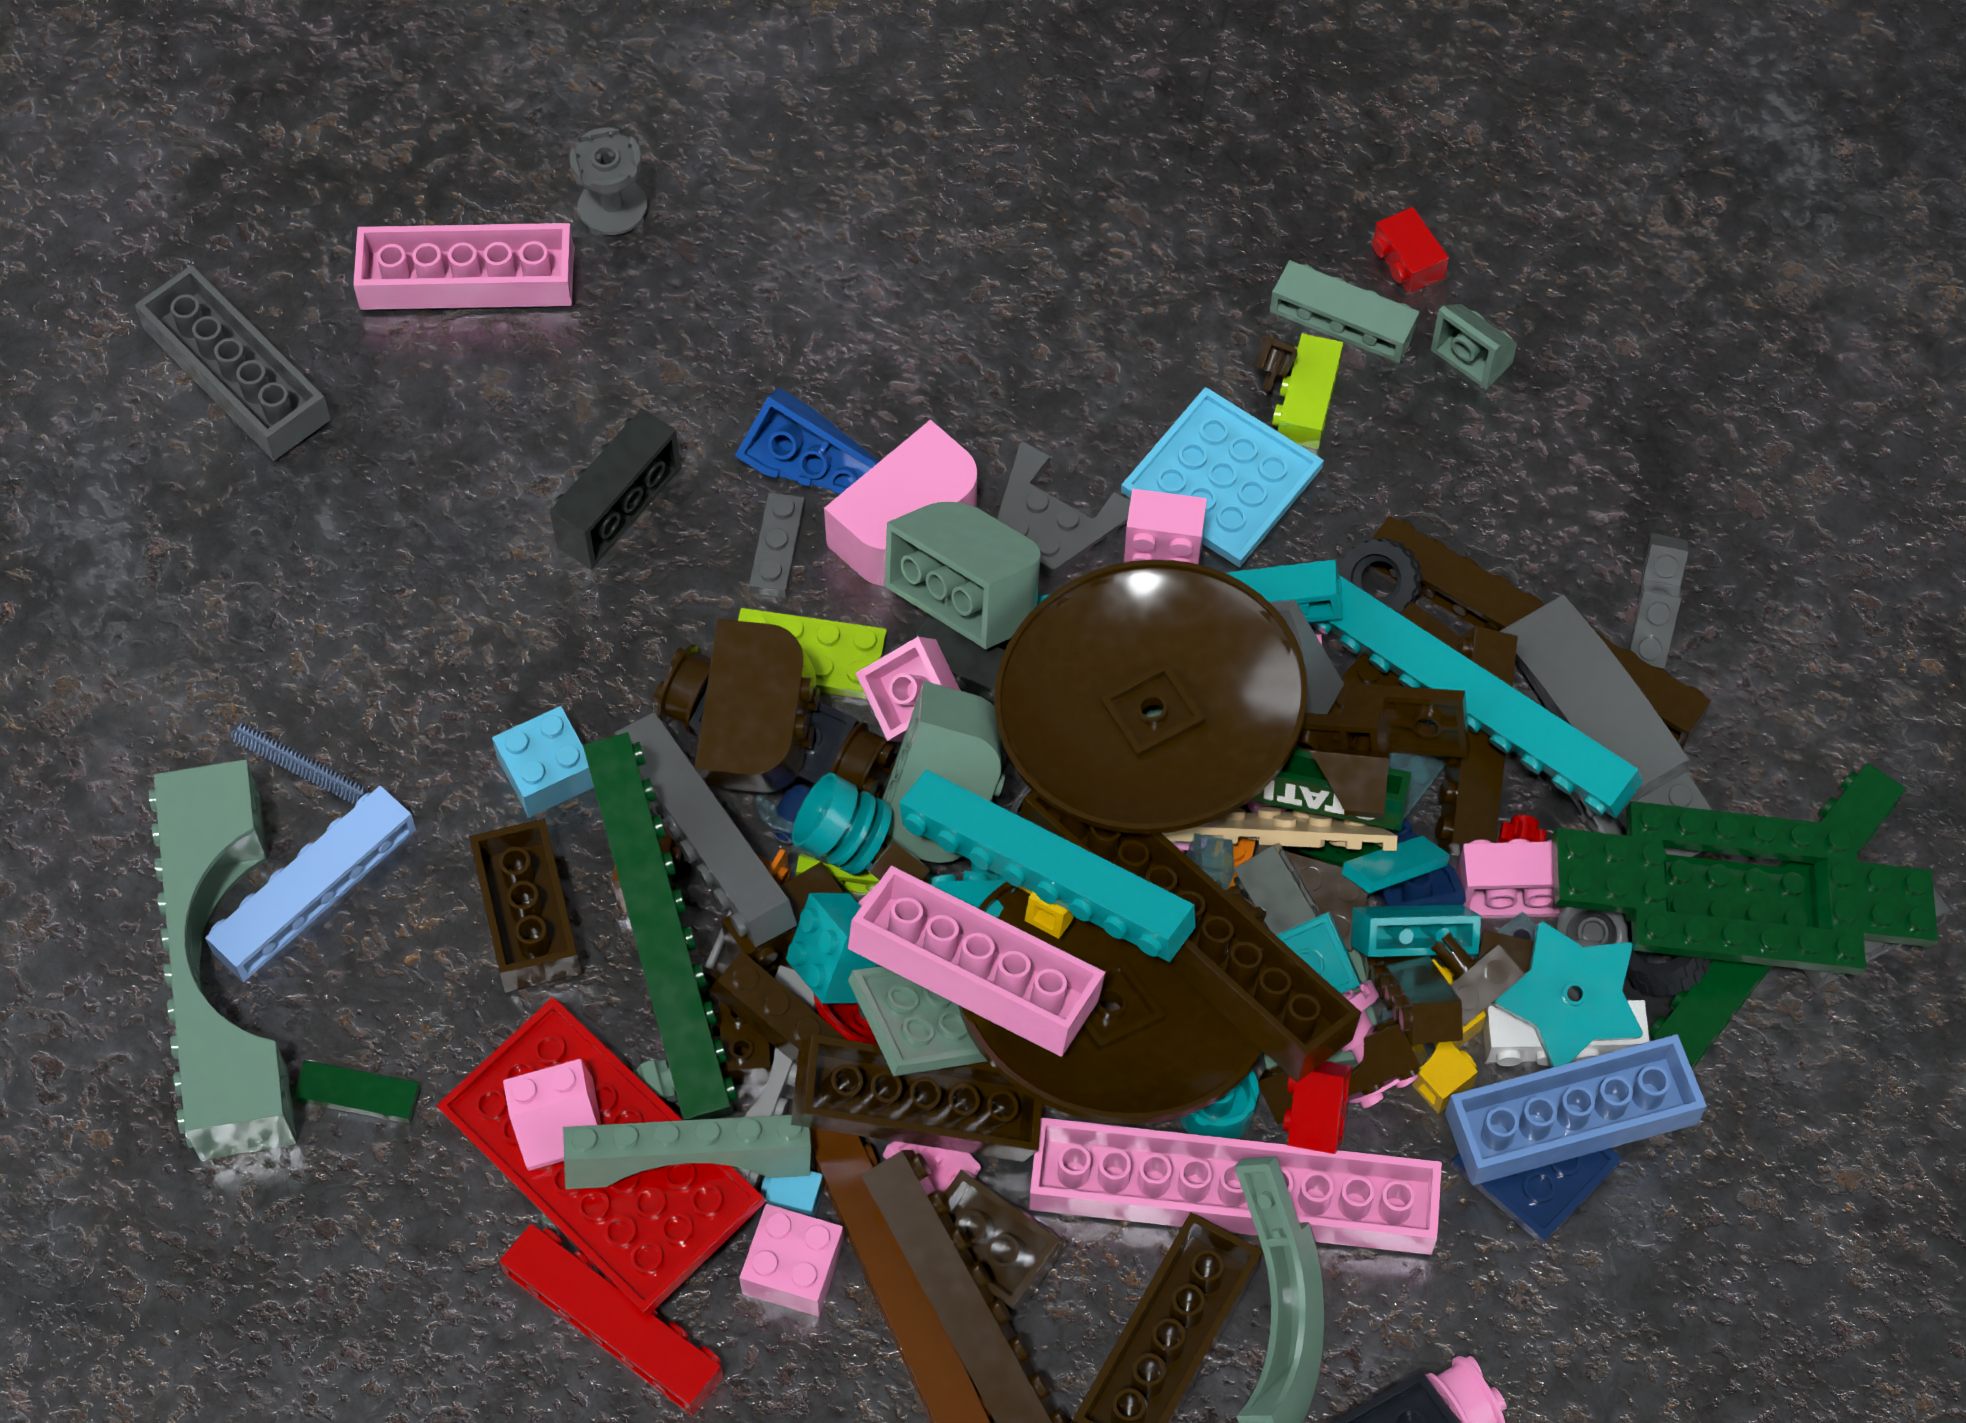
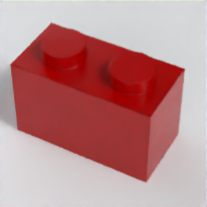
M1413 207L1376 222L1375 234L1372 240L1373 248L1380 258L1383 257L1390 266L1394 280L1399 284L1401 283L1408 294L1445 278L1449 257Z
M1325 1061L1299 1082H1296L1289 1076L1288 1093H1293L1292 1108L1287 1107L1283 1122V1131L1289 1132L1287 1146L1336 1154L1343 1143L1352 1066Z

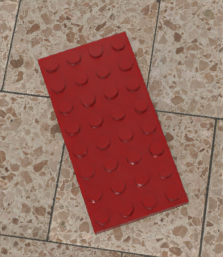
M552 997L445 1096L436 1107L648 1317L766 1201L751 1184L729 1165L713 1163L667 1165L641 1171L607 1187L565 1189L564 1161L528 1171L509 1117L503 1084L505 1079L581 1059L593 1078L601 1125L683 1121L566 1008Z

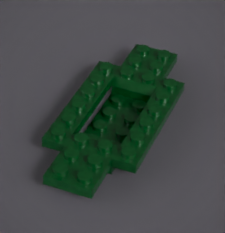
M1630 801L1626 807L1627 836L1556 828L1552 833L1555 906L1624 913L1626 921H1631L1633 951L1861 975L1866 970L1864 940L1933 947L1938 942L1932 870L1858 862L1855 826ZM1665 847L1811 863L1814 865L1809 870L1668 855L1666 854Z

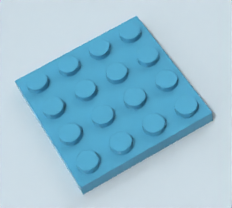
M1205 387L1122 483L1121 493L1130 499L1132 489L1207 498L1202 544L1240 568L1323 468L1324 460Z

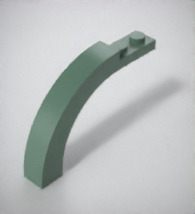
M1277 1157L1241 1159L1234 1167L1266 1261L1270 1284L1271 1324L1268 1350L1260 1379L1247 1404L1236 1417L1238 1423H1303L1316 1389L1324 1338L1323 1283L1316 1244L1310 1223H1299Z

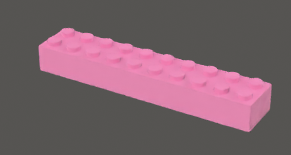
M1041 1118L1039 1149L1034 1154L1029 1210L1182 1227L1190 1212L1228 1232L1258 1235L1234 1166L1241 1159L1276 1156L1299 1223H1310L1315 1242L1432 1255L1438 1233L1442 1162L1337 1150L1336 1154L1287 1146L1285 1144Z

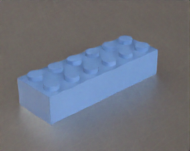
M1676 1034L1453 1094L1450 1096L1445 1115L1471 1186L1696 1125L1699 1123L1707 1105L1679 1036Z

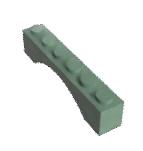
M792 1115L563 1127L565 1189L607 1187L641 1171L685 1163H713L735 1166L754 1171L768 1178L810 1176L809 1127L791 1125Z

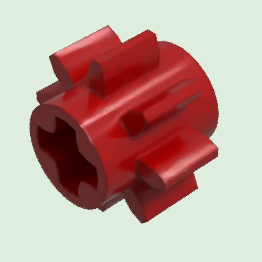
M1515 815L1511 818L1510 823L1502 822L1498 843H1508L1514 839L1545 842L1547 830L1539 829V821L1532 816Z

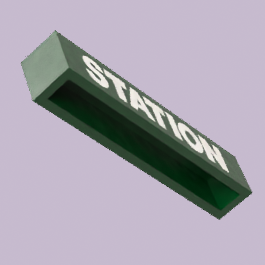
M1294 749L1278 775L1250 801L1401 831L1409 800L1412 772L1388 768L1383 819L1344 815L1342 805L1311 752Z

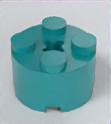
M1251 1070L1236 1088L1220 1100L1204 1109L1179 1117L1185 1130L1189 1134L1237 1139L1248 1131L1255 1116L1259 1094L1258 1081L1254 1071Z

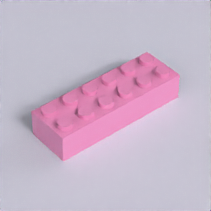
M570 223L357 227L353 286L360 310L572 306L574 245Z
M890 866L851 922L849 950L1061 1057L1100 997L1105 971L893 866Z

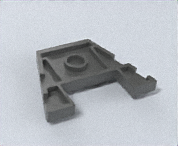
M1022 441L1017 451L997 520L1034 541L1040 548V570L1054 577L1088 554L1090 548L1104 538L1108 540L1118 533V529L1127 523L1130 500L1113 492L1095 518L1085 515L1033 486L1050 464V456Z

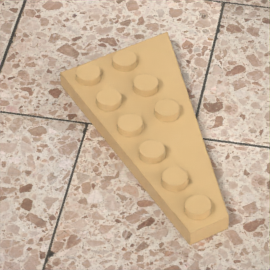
M1259 807L1258 813H1245L1244 809L1238 808L1221 818L1197 827L1162 833L1170 841L1198 842L1201 841L1202 835H1206L1211 840L1238 844V836H1243L1247 839L1259 840V845H1274L1280 842L1281 846L1316 848L1324 847L1325 840H1329V843L1332 845L1360 850L1362 842H1373L1381 846L1383 851H1397L1398 840L1397 835L1382 827L1294 809L1293 812H1281V809L1275 807Z

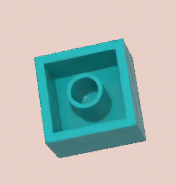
M810 893L804 910L801 912L800 921L792 943L788 947L787 962L822 1004L858 1003L848 982L852 970L876 967L875 962L848 949L851 922L861 908L850 893Z

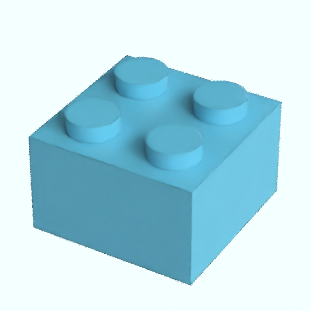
M561 706L492 737L497 759L528 818L594 788L583 745Z

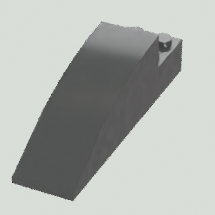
M1564 594L1500 631L1518 636L1515 660L1548 711L1639 769L1643 783L1617 816L1626 832V807L1630 801L1712 810L1687 772L1689 758L1668 727L1605 642ZM1665 847L1666 854L1705 859L1713 854V852Z

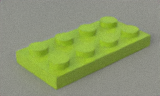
M746 608L740 609L738 621L778 625L787 629L796 637L814 666L816 674L815 688H819L820 693L867 699L855 673L883 657L887 639L886 628Z

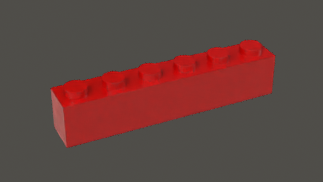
M530 1224L499 1260L504 1275L693 1417L724 1379L722 1368L719 1365L721 1363L720 1358L705 1346H702L700 1349L696 1348L687 1341L689 1336L681 1327L673 1322L666 1325L656 1318V1310L646 1317L606 1276L603 1278L592 1270L594 1264L585 1255L578 1251H575L572 1255L562 1247L563 1241L548 1228L540 1231Z

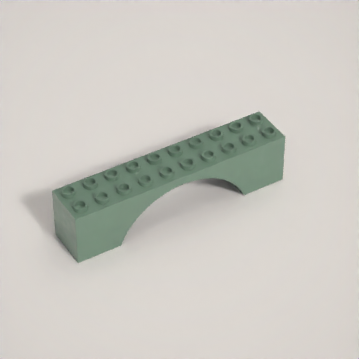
M247 759L154 774L155 789L149 790V801L153 813L157 812L158 823L152 824V835L156 847L160 846L161 858H155V870L158 881H163L164 892L158 893V904L161 916H166L167 928H161V939L164 951H169L170 963L164 964V974L167 986L172 987L173 999L167 1000V1009L170 1022L175 1023L177 1034L170 1037L173 1058L174 1060H179L180 1072H175L173 1075L177 1096H182L183 1109L177 1110L179 1131L181 1134L185 1133L188 1148L194 1147L200 1160L296 1144L289 1070L276 1041L253 1035L226 1020L205 999L200 981L201 948L205 932L213 914L227 893L244 876L267 861L261 797Z

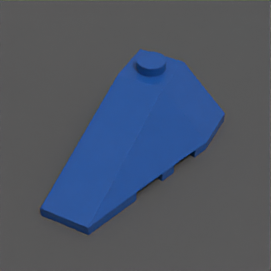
M780 387L767 397L735 454V457L766 476L782 477L798 481V484L814 485L830 489L833 493L837 494L843 493L880 462L812 407Z

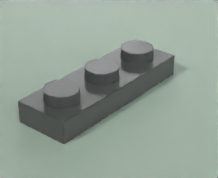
M768 493L749 583L751 594L786 598L805 507L804 497Z

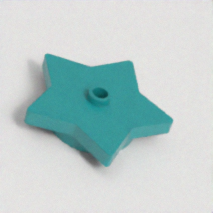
M1543 921L1536 926L1529 971L1493 1002L1496 1007L1531 1025L1536 1030L1551 1068L1570 1063L1592 1041L1638 1039L1643 1035L1642 1029L1622 991L1633 944L1631 942L1582 947ZM1570 987L1575 988L1579 993V1001H1572L1568 998L1567 991Z

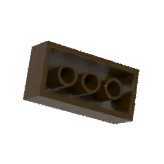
M545 818L469 836L505 992L582 974Z

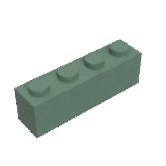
M1291 260L1287 263L1272 291L1270 312L1397 363L1401 362L1416 333L1420 311L1412 309L1407 304L1394 302L1379 296L1372 290L1361 289L1341 278L1331 277L1314 270L1308 265L1298 264Z

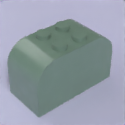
M960 502L932 503L887 522L884 586L982 648L988 649L1012 638L1020 624L1037 606L1040 548L1031 539L972 505Z
M927 681L922 683L882 800L890 803L892 808L891 823L887 834L918 859L943 863L962 857V855L956 852L950 853L945 851L937 842L923 835L916 836L912 834L902 823L899 802L926 769L990 802L993 795L999 797L1005 779V774L1001 772L1006 754L1002 753V742L998 732L993 704L974 694Z

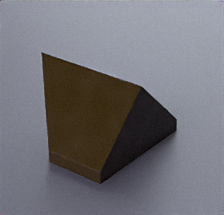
M1356 749L1310 751L1342 805L1344 815L1384 818L1389 753Z

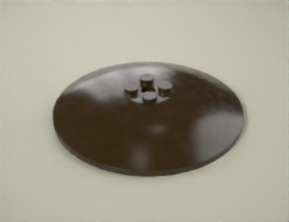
M1156 559L1130 561L1092 571L1065 584L1045 598L1028 614L1009 641L1000 661L994 692L995 717L1002 745L1013 768L1030 789L1050 806L1073 819L1105 830L1131 834L1170 833L1197 827L1233 812L1254 798L1278 775L1295 749L1303 729L1308 699L1307 675L1302 652L1289 625L1269 601L1246 583L1211 567L1191 562ZM1150 705H1157L1163 709V712L1156 717H1147L1142 713Z
M1007 881L991 893L979 906L978 909L986 912L998 900L1004 907L997 917L998 919L1105 971L1099 1000L1062 1057L958 1005L968 1034L983 1057L1005 1080L1036 1101L1060 1112L1102 1123L1149 1124L1187 1116L1220 1100L1238 1086L1259 1060L1262 1050L1162 958L1149 956L1137 945L1123 938H1114L1104 928L1090 921H1081L1075 916L1058 939L1025 921L1028 899L1031 894L1018 887L1016 888V886L1011 885ZM1106 1000L1116 1002L1120 1009L1109 1011L1104 1009L1100 1003Z

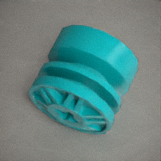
M828 773L818 780L805 797L793 824L792 842L797 847L817 857L826 854L828 863L836 867L840 866L841 870L851 875L858 874L872 861L879 851L891 823L892 808L890 803L875 798L869 792L863 791L858 794L856 785L836 774Z

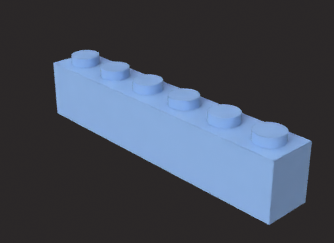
M381 786L372 793L364 794L357 801L355 808L343 818L340 817L334 820L327 828L325 834L314 843L311 842L305 845L294 861L286 868H280L275 871L263 888L257 893H252L244 898L239 908L227 919H221L211 928L209 935L205 938L212 953L244 983L416 831L411 813Z

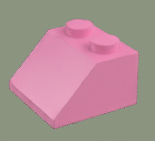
M581 1059L503 1080L509 1117L528 1171L564 1161L563 1127L601 1125L593 1078Z

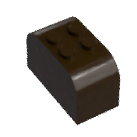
M718 619L694 767L709 787L773 792L789 785L800 773L804 764L806 748H811L813 745L814 726L810 725L812 711H817L820 690L815 688L816 674L812 662L799 641L790 631L773 624Z

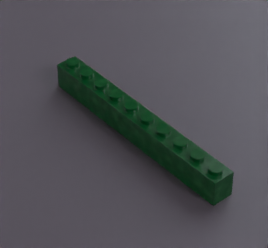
M626 732L584 744L585 756L683 1120L713 1119L734 1113L731 1101L738 1100L732 1076L725 1078L721 1063L728 1060L722 1039L714 1040L710 1025L717 1024L711 1000L704 1002L700 988L707 986L701 963L693 964L690 950L697 947L691 926L683 927L680 913L686 911V906L681 889L673 890L670 876L676 874L670 851L663 853L660 839L665 838L666 833L661 816H653L649 802L656 801V796L650 778L643 780L640 766L646 764L641 743H633L629 733Z
M1868 762L1859 774L1852 771L1840 787V790L1844 793L1838 800L1831 797L1819 814L1823 818L1820 823L1855 826L1857 857L1896 808L1906 790V787ZM1782 860L1778 867L1809 870L1814 864ZM1713 959L1709 963L1710 969L1708 973L1704 974L1698 984H1694L1689 991L1683 990L1678 992L1670 1004V1007L1674 1009L1667 1019L1663 1016L1657 1019L1648 1032L1652 1038L1651 1041L1678 1034L1693 1071L1773 966Z

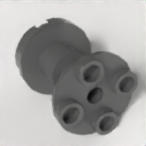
M610 127L597 128L586 132L580 137L581 142L576 145L575 149L573 145L570 151L572 174L575 180L585 188L578 199V213L582 222L596 236H603L605 234L616 235L637 229L642 226L644 215L647 211L645 192L634 182L642 166L639 145L630 135L629 139L625 135H621L620 130Z

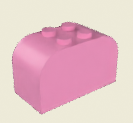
M929 420L824 507L827 546L865 580L878 586H884L887 522L937 502H960L977 508V467L974 459L961 445L932 420Z

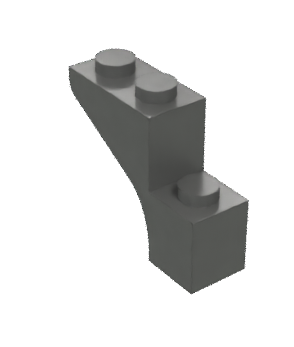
M1651 533L1645 557L1640 597L1629 650L1633 651L1639 659L1651 666L1665 668L1681 602L1680 586L1689 549L1688 540Z

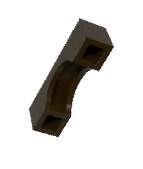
M1393 1017L1371 1026L1364 1037L1363 1059L1351 1070L1348 1096L1360 1091L1363 1095H1368L1381 1089L1385 1085L1384 1081L1394 1077L1402 1081L1418 1074L1427 1056L1423 1044H1413L1407 1033L1401 1031L1399 1021H1395ZM1275 1065L1264 1070L1258 1079V1085L1277 1124L1284 1122L1287 1107L1292 1108L1293 1093H1288L1289 1075L1280 1066Z

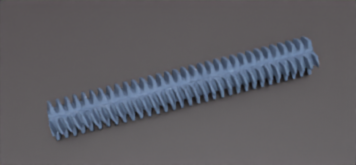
M244 722L232 731L231 737H234L233 742H237V744L249 748V750L288 769V771H292V773H296V775H300V777L320 785L319 787L347 800V802H351V804L356 805L357 801L364 794L369 793L365 785L362 787V783L358 785V781L354 783V779L350 781V777L346 779V775L342 777V773L339 775L338 771L334 773L335 769L330 771L331 767L326 769L327 765L322 767V762L318 764V760L314 762V758L310 760V756L307 758L306 754L304 756L302 752L299 754V750L295 752V748L291 750V746L287 748V744L283 746V742L280 744L279 740L275 742L276 738L271 740L272 736L267 738L268 734L264 735V732L260 733V730L256 731V728L252 729V726L248 728V724L244 726Z

